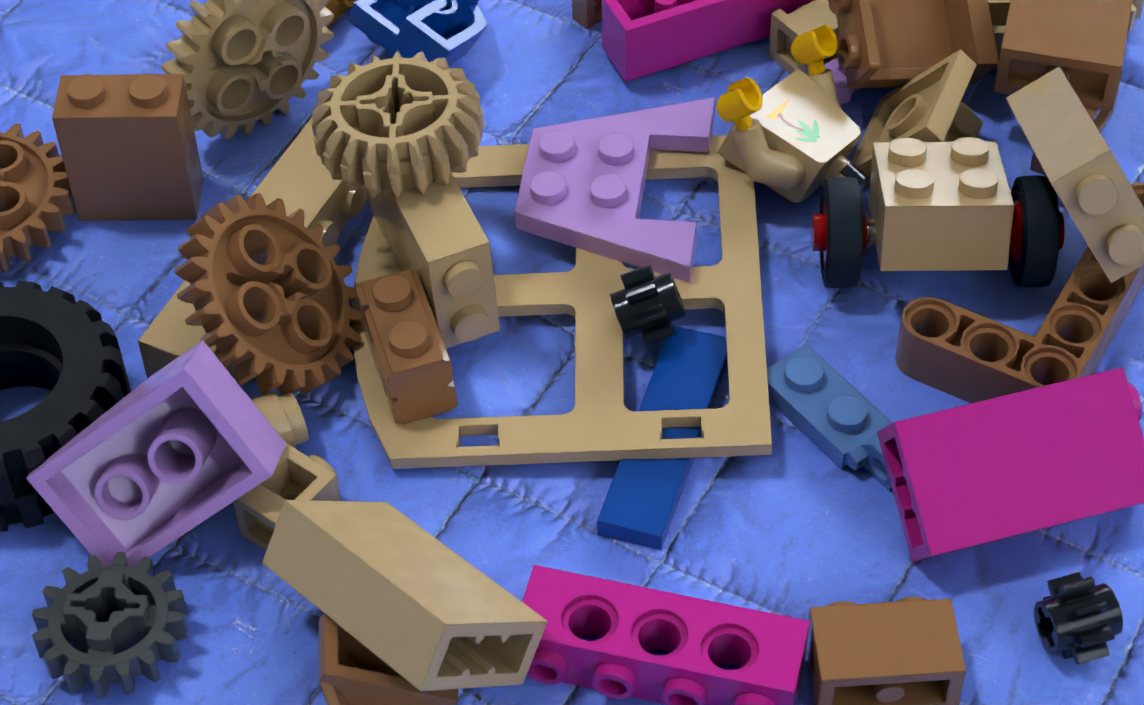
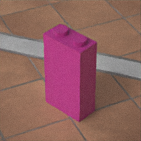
M1123 367L896 421L877 431L912 562L1144 504V437L1139 423L1142 415V406L1137 390L1131 383L1127 382Z

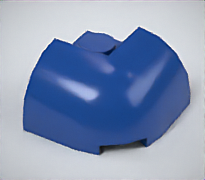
M358 0L353 3L347 19L348 22L366 34L370 41L390 52L388 59L393 58L397 50L403 58H412L417 53L423 51L428 62L445 57L448 65L466 55L488 25L478 6L479 0Z

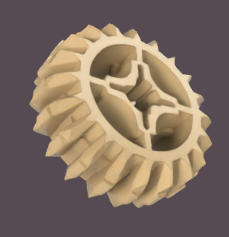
M397 50L393 58L380 60L372 54L371 62L364 66L349 63L348 75L330 76V88L318 92V103L316 108L312 109L313 119L311 120L316 153L320 156L322 165H325L326 169L330 171L332 180L345 181L349 191H356L365 187L372 198L377 197L384 190L392 191L398 200L404 190L417 189L425 195L427 185L433 182L448 186L451 172H466L469 158L478 156L481 138H483V110L481 109L480 97L475 90L474 83L466 79L463 68H449L445 57L428 62L423 51L417 53L412 58H403Z

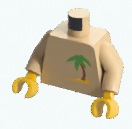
M822 25L800 34L792 42L791 54L799 64L807 65V73L798 68L763 95L753 79L749 77L741 79L728 86L727 93L720 96L716 106L718 115L724 121L734 122L717 153L745 171L752 181L768 186L793 203H802L823 185L825 178H857L861 191L870 179L866 173L847 159L860 139L861 131L860 127L842 110L838 103L832 70L825 69L823 59L832 56L837 50L836 34L828 25Z

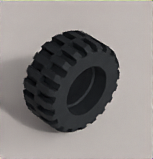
M17 281L16 287H4L3 283L0 282V390L23 386L51 390L44 400L29 411L0 422V531H8L9 524L23 522L25 528L45 524L43 517L55 512L26 477L131 392L117 337L111 326L102 321L101 314L87 302L82 300L76 302L73 294L51 286L48 292L42 291L41 285L35 282Z

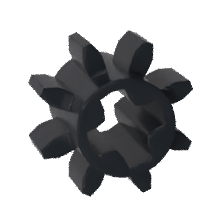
M646 265L620 275L625 289L611 293L610 297L625 337L630 338L642 333L645 344L650 345L676 335L672 322L687 315L671 272L655 277L651 265Z
M1079 572L1048 580L1047 583L1051 595L1043 597V600L1038 601L1034 606L1036 628L1046 649L1051 653L1062 651L1064 659L1074 657L1077 665L1109 656L1106 641L1113 640L1114 636L1120 634L1123 628L1121 608L1112 589L1104 583L1095 585L1092 576L1083 579Z

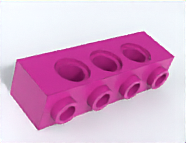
M533 565L522 602L548 622L527 673V676L544 684L563 682L587 687L615 699L634 697L665 705H796L806 659L810 621ZM585 636H596L600 639L594 641H586L579 638ZM653 650H663L669 652V654L653 655L648 652ZM730 664L739 667V669L725 670L717 666Z

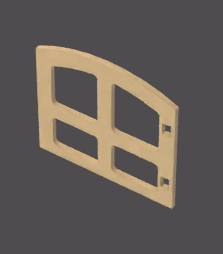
M727 135L712 136L709 153L651 150L646 180L709 177L718 183L722 259L713 266H694L691 283L673 279L685 309L716 308L725 315L729 402L727 405L712 409L631 411L625 407L623 331L617 319L610 294L625 289L620 275L635 269L625 267L620 261L576 248V264L573 269L567 272L494 275L499 317L568 314L575 318V406L569 413L452 419L427 417L406 424L395 423L388 398L385 395L364 333L362 321L352 326V329L361 337V342L353 346L359 388L372 430L391 468L409 469L620 461V459L772 455L754 181L747 176L745 171L717 153ZM529 144L479 146L478 156L469 158L466 172L451 173L459 188L520 186ZM374 216L359 256L354 288L363 281L401 271ZM654 272L655 277L662 275ZM356 298L352 300V308L361 313L358 299ZM701 427L702 438L662 439V428ZM498 435L499 445L460 447L461 436Z

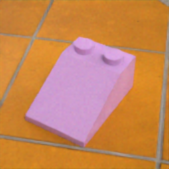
M202 340L146 379L66 445L46 459L43 464L30 472L26 479L90 555H96L102 567L112 565L117 552H125L128 566L135 567L144 557H151L270 478L287 444Z

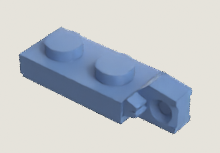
M807 344L767 368L769 402L841 470L848 466L854 470L863 467L889 492L892 490L877 431L893 422Z

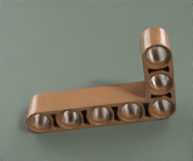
M1144 183L1131 184L1144 206ZM1088 246L1035 337L942 299L923 297L913 300L904 307L901 316L895 355L897 366L903 374L911 379L969 403L1092 375L1144 284V265L1110 283Z

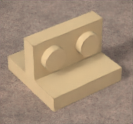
M960 49L881 97L851 162L871 177L873 142H891L904 137L915 138L922 142H953L962 137L977 138L984 122L973 113L967 104L961 101L977 64Z

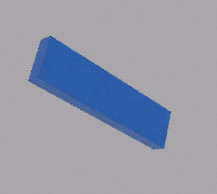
M673 325L676 335L665 339L639 411L711 409L727 366L726 337ZM701 427L662 428V439L702 437ZM694 458L620 459L597 520V535L662 551Z

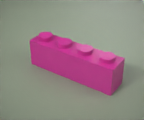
M602 0V48L624 81L627 82L769 37L771 13L781 9L788 15L800 6L815 0Z

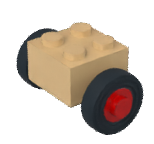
M908 137L898 138L891 142H873L869 191L871 219H868V223L866 214L862 210L861 190L858 180L852 177H830L824 179L821 189L820 214H812L811 221L812 251H820L821 276L824 286L829 288H851L858 285L861 274L862 255L866 251L867 241L868 245L876 244L880 271L1007 270L1009 257L1013 281L1015 285L1022 287H1043L1052 283L1057 267L1058 253L1064 244L1063 214L1059 213L1057 194L1048 177L1042 175L1017 177L1010 192L997 142H985L974 137H962L953 142H922L921 140Z

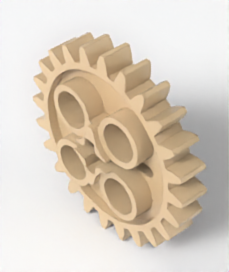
M192 0L189 3L191 10L195 14L192 20H181L175 24L184 33L182 38L166 44V48L176 58L164 63L161 69L166 74H183L194 130L199 131L201 129L210 138H213L220 132L228 140L232 139L237 129L241 130L246 136L251 135L257 120L268 126L272 121V112L277 109L287 115L289 113L288 100L293 95L298 98L306 96L305 90L301 86L305 79L315 80L320 76L312 68L314 63L329 57V54L320 45L334 38V33L325 26L334 18V14L325 7L330 0H208L205 4Z

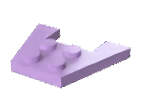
M715 97L533 128L514 210L516 229L641 268L651 265L653 272L659 274L671 272L673 278L691 283L697 242L696 222L639 219L650 151L668 150L709 153L715 119Z

